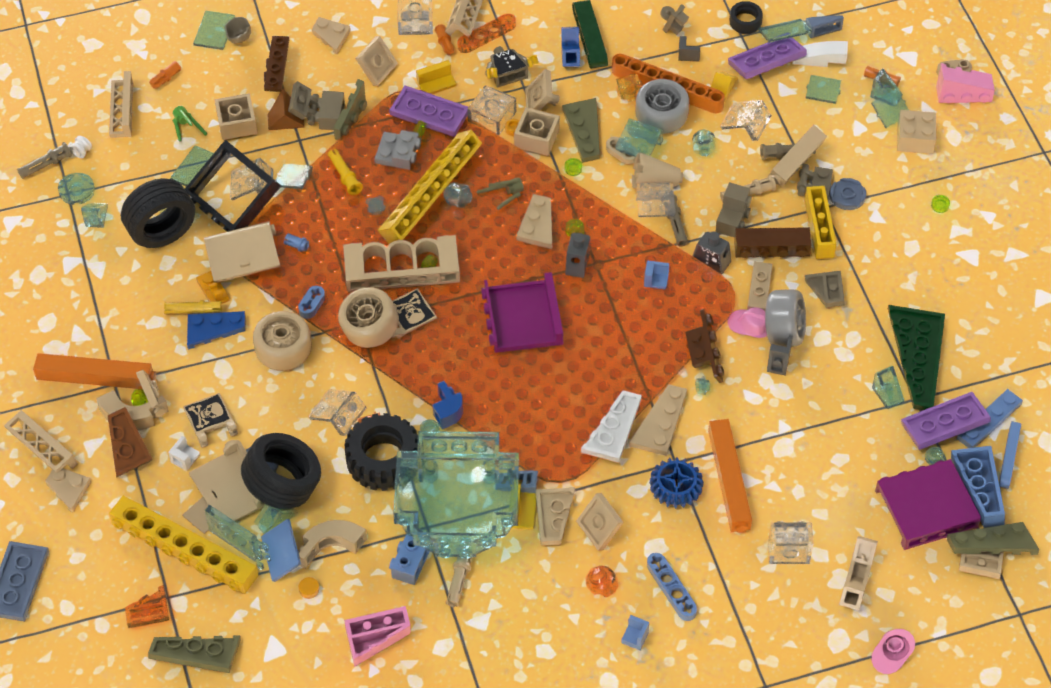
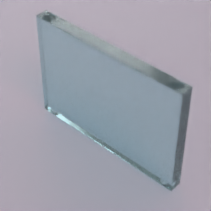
M206 10L193 41V46L223 50L227 41L224 26L229 20L235 18V15Z
M802 19L758 28V31L768 42L812 33V30Z
M195 145L170 179L187 186L214 153Z

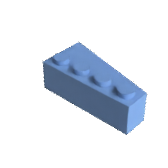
M983 446L951 450V460L981 516L980 522L983 527L1004 525L1005 511L992 447Z

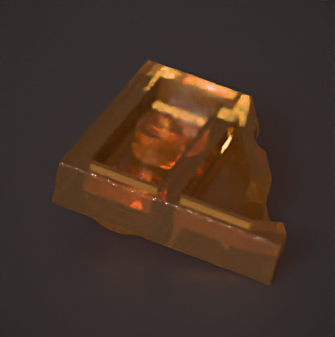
M164 585L159 586L158 591L151 596L146 594L139 601L125 607L128 629L169 621Z

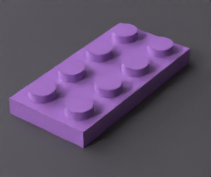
M788 34L729 57L728 64L741 76L748 79L763 72H768L778 66H783L788 62L798 60L807 55V50Z
M405 85L389 112L392 116L455 137L469 114L470 107Z
M973 392L901 419L902 426L919 450L991 422L990 415Z

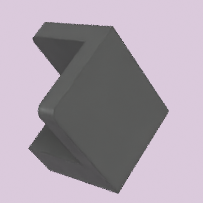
M680 36L678 61L699 62L700 47L686 46L687 36Z

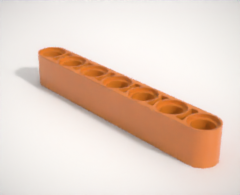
M615 54L612 58V73L616 77L640 86L656 79L672 80L679 83L686 90L690 105L715 114L723 111L725 96L718 89L625 54Z

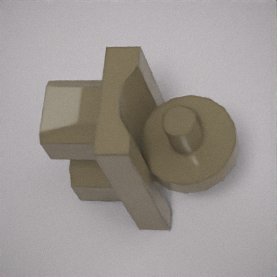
M683 4L679 6L676 12L670 6H665L660 11L661 17L667 21L662 29L665 33L671 30L674 34L678 35L684 28V24L688 21L689 16L683 12L685 9Z

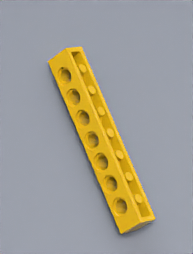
M472 130L460 132L455 136L378 229V232L388 244L393 241L403 240L481 146L482 142Z
M124 495L109 512L111 524L115 528L124 529L132 537H139L147 545L161 549L167 556L172 555L184 565L189 564L201 574L206 573L218 583H225L235 592L240 591L246 594L259 576L257 566Z

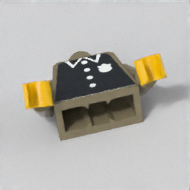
M496 47L493 50L494 54L490 56L491 62L487 64L485 76L487 79L494 78L497 88L527 79L528 67L531 68L534 64H539L537 55L525 57L514 49L504 51L503 47Z

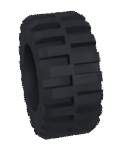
M383 413V415L372 414L370 418L365 417L361 419V423L356 422L353 425V430H349L344 444L347 469L352 474V478L357 482L360 481V485L364 487L370 486L372 490L380 488L382 491H388V488L392 487L396 489L399 488L400 484L405 485L408 483L409 477L413 478L416 475L421 459L420 439L414 426H410V422L406 419L401 420L400 416H390L389 413ZM381 443L392 444L401 450L395 457L383 461L374 460L365 454L372 446Z

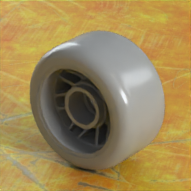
M656 79L644 84L636 96L635 114L638 122L643 128L653 133L667 134L677 131L685 124L688 118V93L679 83L668 79Z
M794 289L774 290L768 295L765 325L770 344L787 347L789 335L793 336L791 347H797L802 344L806 331V308L800 291Z

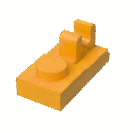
M211 271L196 277L198 285L209 302L221 301L223 304L230 301L221 282H214Z

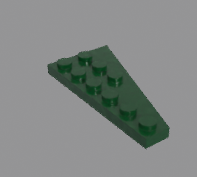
M888 305L887 309L913 409L926 410L933 407L935 401L945 314Z

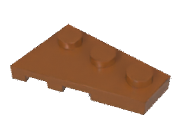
M124 407L109 414L108 423L117 478L152 461V458L127 408Z

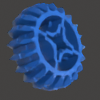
M669 457L667 463L662 460L660 465H656L655 469L651 472L650 490L651 493H654L655 499L659 498L660 504L666 502L667 508L672 504L675 509L678 505H681L684 509L686 503L691 506L693 500L697 501L699 495H701L704 484L702 473H699V468L694 467L693 462L687 464L686 458L683 461H679L677 457L675 461H672Z

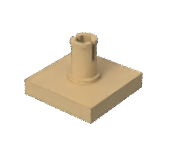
M375 36L355 58L373 86H378L398 64L381 36Z
M544 69L525 88L527 108L540 111L547 103L556 106L560 100L559 95L552 93L550 70Z
M602 493L594 495L576 520L598 551L604 550L624 523Z

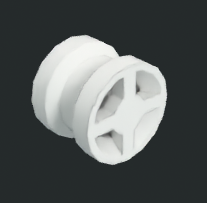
M77 136L75 143L69 146L71 153L81 159L86 156V151L92 148L91 142L83 136Z

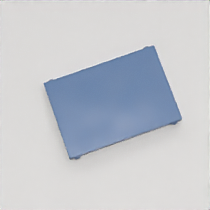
M286 519L261 536L272 581H277L301 565L289 519Z

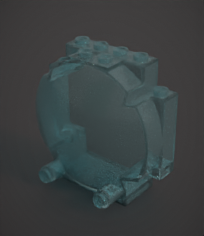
M419 431L417 451H397L393 509L394 524L402 525L406 534L413 536L414 546H420L425 550L435 553V557L470 558L476 557V554L492 547H496L498 538L505 537L513 526H518L519 453H500L499 432Z

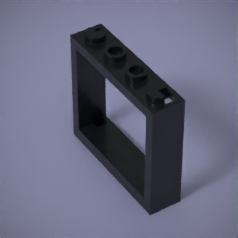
M224 140L186 186L185 190L194 204L197 202L200 204V210L205 214L210 212L213 215L211 219L218 225L223 223L225 225L223 229L228 232L248 227L280 189L281 185L227 140ZM231 155L267 183L234 224L199 196V193Z

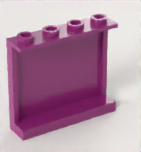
M552 272L544 273V280L488 287L487 280H484V288H481L482 299H486L484 312L485 315H489V318L486 319L487 330H491L492 334H489L490 346L494 345L495 353L563 345V329Z
M951 459L946 461L940 460L929 466H920L909 472L903 471L892 477L886 476L877 481L875 492L881 493L902 536L901 545L904 550L947 538V534L969 531L979 527L981 516Z

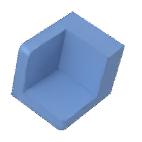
M647 260L644 287L666 289L670 264Z
M630 615L628 627L621 643L641 651L649 634V622Z

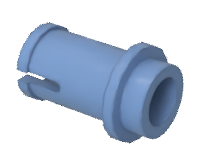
M289 233L285 237L288 241L284 240V244L297 248L300 252L306 251L309 247V241L304 237L299 238Z

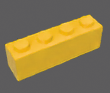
M825 186L806 187L804 202L816 259L834 258L837 243Z

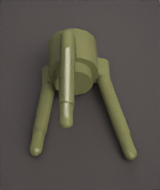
M517 177L512 180L491 183L488 185V188L477 190L476 193L480 194L505 188L507 193L512 194V196L497 207L500 210L515 198L520 197V192L524 190L521 179Z

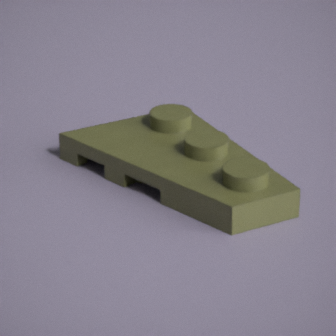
M357 79L355 84L357 86L355 93H351L348 98L347 109L342 110L334 126L335 140L342 141L349 134L351 126L357 122L360 113L367 107L364 81Z

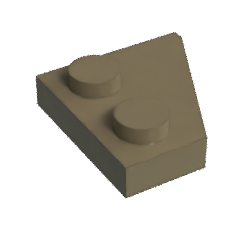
M841 270L805 275V282L826 308L845 305Z

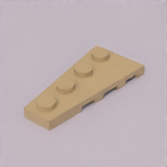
M668 384L629 441V447L667 456L687 394L686 388Z

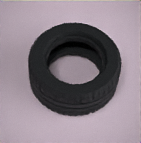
M160 178L148 181L132 191L123 203L120 216L125 229L137 245L146 248H159L173 243L189 230L195 218V205L179 182ZM166 208V210H164V211H163L162 213H160L158 216H155V217H153V218H150V217H152L154 214H156L158 211L163 210V209Z
M270 433L262 435L253 442L242 461L241 476L248 491L262 503L274 508L291 509L303 505L309 499L320 481L321 466L314 451L300 439L284 433ZM267 462L284 467L291 472L295 479H288L279 475L270 468Z

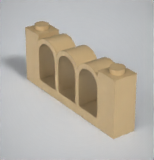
M456 235L437 237V240L422 238L416 241L414 245L406 240L393 241L388 247L379 242L368 243L363 247L362 243L343 245L347 292L366 287L387 289L460 282ZM424 252H432L438 256L439 267L417 269V257ZM405 254L412 259L413 269L391 271L390 263L394 256ZM370 257H381L386 261L387 271L365 273L364 264Z

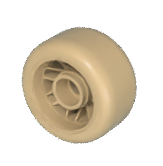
M373 287L361 288L349 294L343 300L338 312L339 324L346 337L353 344L364 348L377 347L387 342L394 335L399 322L398 312L391 298L384 291Z
M277 311L270 313L257 323L253 332L256 356L263 365L277 371L294 369L303 364L310 355L312 340L309 326L302 317L293 312Z

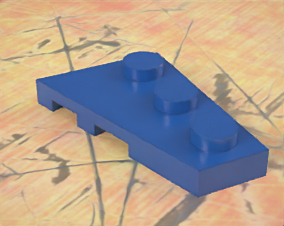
M245 311L188 314V350L195 348L194 345L203 342L207 344L219 337L226 338L244 332L246 325Z

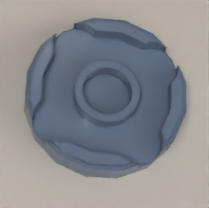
M842 178L840 181H835L832 184L830 200L837 208L855 210L864 204L866 189L865 187L863 188L862 183L858 180Z

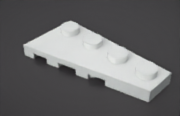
M623 390L610 407L608 414L600 421L598 428L592 432L590 439L582 446L581 453L619 463L642 395Z

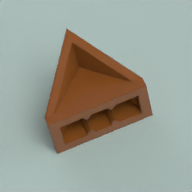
M284 88L268 113V130L304 128V119L302 120L288 112L291 97Z

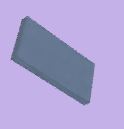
M9 541L0 565V618L25 622L49 554L48 547Z

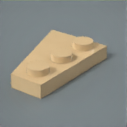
M533 194L517 233L518 241L552 249L551 198Z
M575 487L535 490L541 546L561 544Z

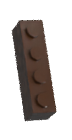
M810 227L735 228V257L783 258L810 256L812 246Z

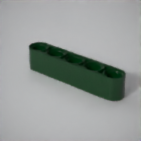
M591 1L573 2V15L576 25L579 27V35L589 68L608 66L607 53Z

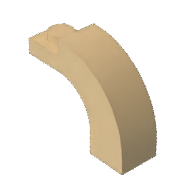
M114 390L96 398L99 410L107 421L109 414L126 407L137 430L155 426L153 419L169 412L163 395L158 397V404L152 407L149 402L140 406L126 405L118 398Z
M345 520L326 521L312 527L303 535L304 545L298 550L301 561L300 566L306 569L315 556L322 549L329 546H340L356 554L367 540L366 529Z
M861 536L857 537L839 605L860 610L878 541Z

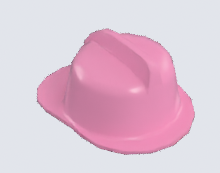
M761 308L740 309L734 311L728 317V326L735 333L757 338L767 336L765 311Z
M894 629L886 632L872 653L871 661L873 667L883 674H891L900 669L915 649L913 635L904 629Z

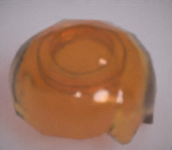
M599 565L593 567L585 577L586 586L594 595L600 594L604 597H609L618 588V578L608 566Z

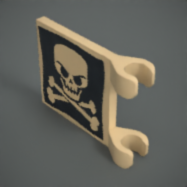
M418 288L393 300L399 316V328L396 329L390 340L396 342L405 334L437 319V316Z
M220 393L183 406L201 448L209 445L205 434L207 432L227 426L230 436L238 434L237 426Z

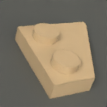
M318 17L312 27V34L321 39L325 45H329L335 54H338L351 31L348 25Z
M144 370L136 372L150 406L157 405V397L160 394L156 381H151L150 376Z
M63 468L58 473L52 470L45 482L56 493L60 501L65 503L68 510L74 512L89 487L91 480L89 477Z
M981 551V554H961L959 571L1000 579L1004 552L992 554L988 551Z

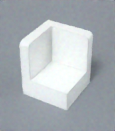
M181 436L168 452L170 462L185 471L200 456L199 451L187 445L186 437Z

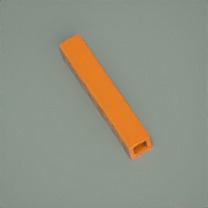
M37 353L33 367L36 380L143 389L136 372L144 370L150 376L151 381L156 379V372L153 371L152 364Z
M729 419L709 421L708 433L730 531L742 533L751 530L752 517Z

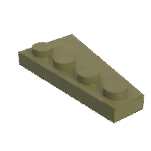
M596 98L562 105V111L582 163L600 159Z
M1023 522L947 534V542L954 554H981V551H988L992 554L1012 552V555H1021V552H1030L1031 555H1038L1039 553L1037 544Z
M233 635V638L214 636V638L201 639V636H193L191 639H182V637H154L148 652V659L230 673L241 636Z

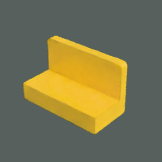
M449 60L416 70V82L420 90L426 93L434 94L457 86L452 76Z
M513 483L509 528L532 530L534 528L536 509L535 493L521 492V484Z

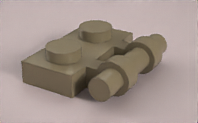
M297 81L293 84L288 112L302 120L307 117L308 125L312 126L315 124L319 95H311L312 89Z
M803 164L802 169L799 171L800 181L797 183L798 196L805 195L806 187L825 186L828 199L833 169L815 166L814 172H811L809 165ZM807 180H811L812 184H808Z

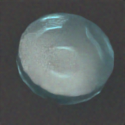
M84 173L68 174L58 184L60 198L70 205L87 202L95 192L93 179Z

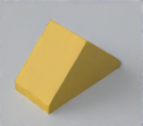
M717 71L715 72L711 87L724 93L725 102L738 77Z

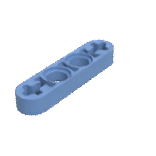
M1011 421L999 480V486L1009 489L1021 429V423Z
M660 553L650 554L647 558L649 572L678 616L684 621L693 620L697 613L695 602L665 557ZM654 560L660 562L659 567L657 564H652ZM669 575L672 577V581L668 583L663 582L661 577ZM673 591H680L683 596L681 598H674L671 593ZM684 605L688 610L691 609V613L684 612Z

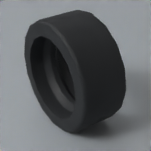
M742 1L732 6L729 22L733 30L742 34H751L760 29L763 19V12L760 6L750 1ZM739 14H751L756 19L744 22L736 16Z

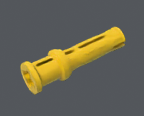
M333 149L335 154L330 150L328 157L339 172L343 185H346L348 194L352 196L359 194L363 189V185L356 179L355 172L350 171L337 149Z

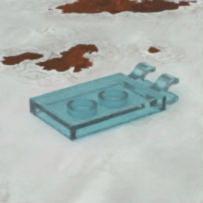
M211 505L204 510L211 533L256 562V566L259 569H264V564L260 562L261 560L271 561L270 555L266 553L269 551L268 545L259 541L256 535Z

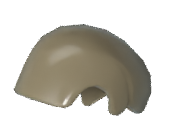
M235 17L224 26L225 35L231 43H243L249 39L251 27L246 18Z

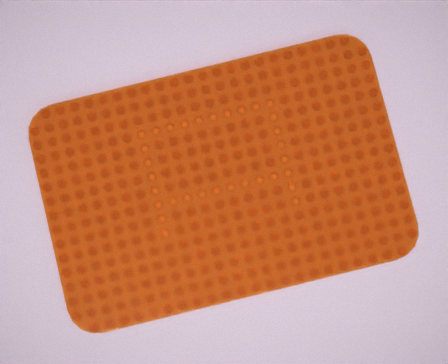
M401 91L394 92L378 103L346 135H343L267 204L251 224L248 225L252 226L268 221L270 225L274 224L276 235L273 238L280 267L242 277L299 316L298 305L308 289L312 286L322 287L325 293V300L314 317L305 319L306 321L430 406L441 401L438 395L437 384L445 381L448 387H452L455 394L459 392L462 394L463 414L456 424L523 470L538 471V478L545 482L563 483L577 479L599 459V457L581 453V448L590 439L592 432L598 428L600 421L608 414L610 407L624 390L642 395L635 416L636 419L691 360L685 332L703 326L700 310L704 309L708 314H711L714 322L711 325L712 331L714 330L715 333L729 319L735 308V292L732 285L719 272L467 116L457 134L472 130L482 142L481 146L403 239L414 245L416 241L422 238L437 240V237L456 235L460 282L380 289L388 294L393 301L418 288L437 316V319L400 338L397 336L391 337L387 342L377 347L364 348L353 344L344 334L338 320V312L343 300L352 293L347 292L343 245L362 243L363 247L368 243L379 242L388 247L389 244L378 232V229L455 138L390 115L389 110ZM404 130L419 133L421 146L420 149L416 150V161L412 163L410 170L375 163L374 159L384 132L400 134V131ZM333 149H337L350 171L355 172L356 179L363 185V189L359 194L354 196L348 194L346 185H343L339 172L328 157L330 150L335 154ZM517 177L521 179L524 190L520 192L521 196L515 198L500 210L497 207L512 196V194L507 193L505 188L480 194L476 193L477 190L488 188V185L491 183L512 180ZM533 194L551 198L552 249L517 240V233ZM289 233L299 238H306L309 241L308 249L300 252L297 248L285 245L284 240L288 241V239H285L286 235ZM572 233H582L591 236V251L584 278L565 275L567 249ZM424 252L417 257V269L439 267L438 256L432 252ZM405 254L394 256L390 263L391 271L413 269L412 259ZM370 257L364 264L365 273L387 271L386 261L381 257ZM578 258L574 259V263L580 262ZM647 260L670 264L666 289L644 287ZM552 272L563 329V345L495 353L494 345L490 346L489 334L492 333L491 330H487L486 319L489 318V315H485L484 312L486 299H482L481 288H484V280H487L488 287L540 281L544 280V273Z

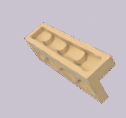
M456 0L445 33L451 36L456 30H459L469 37L483 0H474L475 6H472L470 0ZM466 10H469L472 17H468ZM461 22H465L468 29L461 25Z
M124 71L123 80H111L110 138L131 137L133 79L131 71ZM123 86V90L119 92L115 87ZM119 98L123 99L121 105L115 103ZM119 111L122 112V117L120 119L114 116ZM120 125L123 131H114V129Z
M22 410L4 425L13 436L55 473L61 471L66 465L73 469L78 464L73 454ZM19 421L23 429L14 430L12 426ZM26 434H33L36 437V441H27ZM39 445H45L49 448V452L40 453ZM52 456H58L62 461L55 466L52 463Z

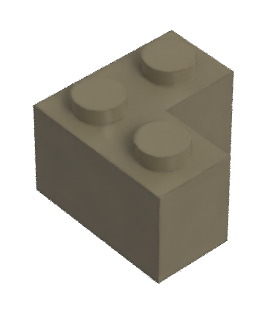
M729 182L723 196V205L716 221L715 232L734 238L735 228H744V219H748L751 208H749L752 201L750 188Z

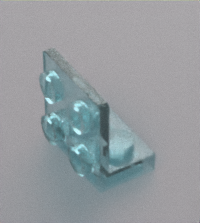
M629 118L615 149L634 157L638 153L651 156L656 144L661 146L663 132L659 128Z

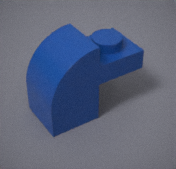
M561 27L563 67L580 66L579 27Z
M445 381L437 384L438 395L441 401L432 405L433 416L442 430L457 423L463 414L461 392L455 394L452 387H448Z

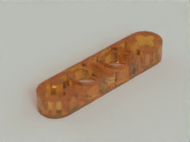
M504 14L473 30L469 37L466 35L461 36L457 40L458 50L461 53H469L512 31L516 27V17L513 14ZM497 28L498 31L492 32L490 29ZM477 35H482V36H484V38H482V39H477V38H475V37H476Z

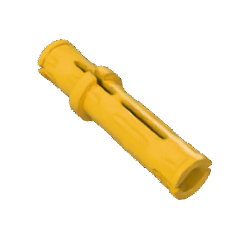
M200 300V302H164V314L221 313L222 302H205V300Z

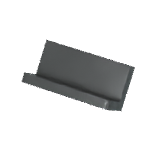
M789 335L787 347L771 344L767 372L786 376L793 336Z

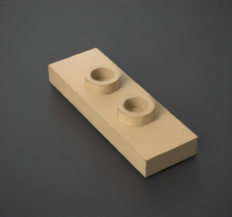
M754 261L747 310L754 307L766 310L773 264Z

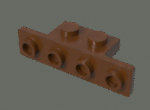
M272 36L269 58L266 59L267 71L264 72V91H282L290 42L289 36Z
M701 309L700 314L703 326L685 332L692 366L698 368L711 363L714 378L719 383H722L724 369L719 363L721 354L715 345L717 336L715 331H712L713 318L711 314Z

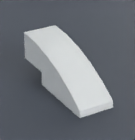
M825 41L803 45L807 50V55L792 62L795 65L828 67V62L846 64L848 41Z

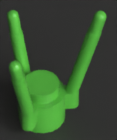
M178 106L173 110L172 114L175 118L172 121L175 125L179 142L182 141L179 123L182 125L188 123L189 126L194 124L204 135H207V132L192 117L191 113L187 112L184 106Z

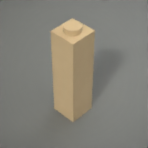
M813 124L771 170L769 175L774 177L775 183L783 187L823 144L827 135Z

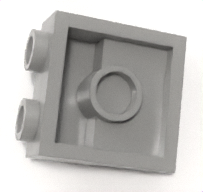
M401 130L400 134L384 132L374 159L375 163L410 170L412 163L416 161V150L420 149L421 146L419 133Z

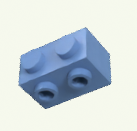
M406 535L404 540L399 542L397 556L392 558L389 565L392 578L415 585L430 552L429 542Z

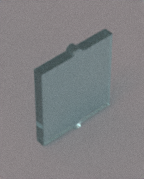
M811 75L809 84L806 86V99L836 104L838 95L841 92L839 90L841 80Z
M897 89L871 102L877 113L876 116L880 118L885 128L898 122L900 110H909L905 104L906 101L902 99Z
M283 164L280 172L277 173L276 181L281 185L280 188L303 189L307 180L310 179L309 176L313 167L309 165Z

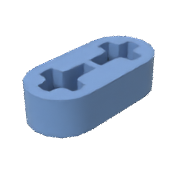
M312 286L308 289L298 305L299 314L302 318L310 319L314 317L323 304L325 293L322 287Z

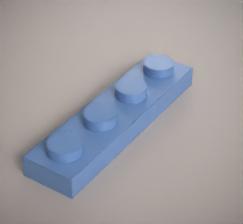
M1007 389L985 409L991 417V422L959 434L957 440L968 448L977 447L1022 405L1023 400Z

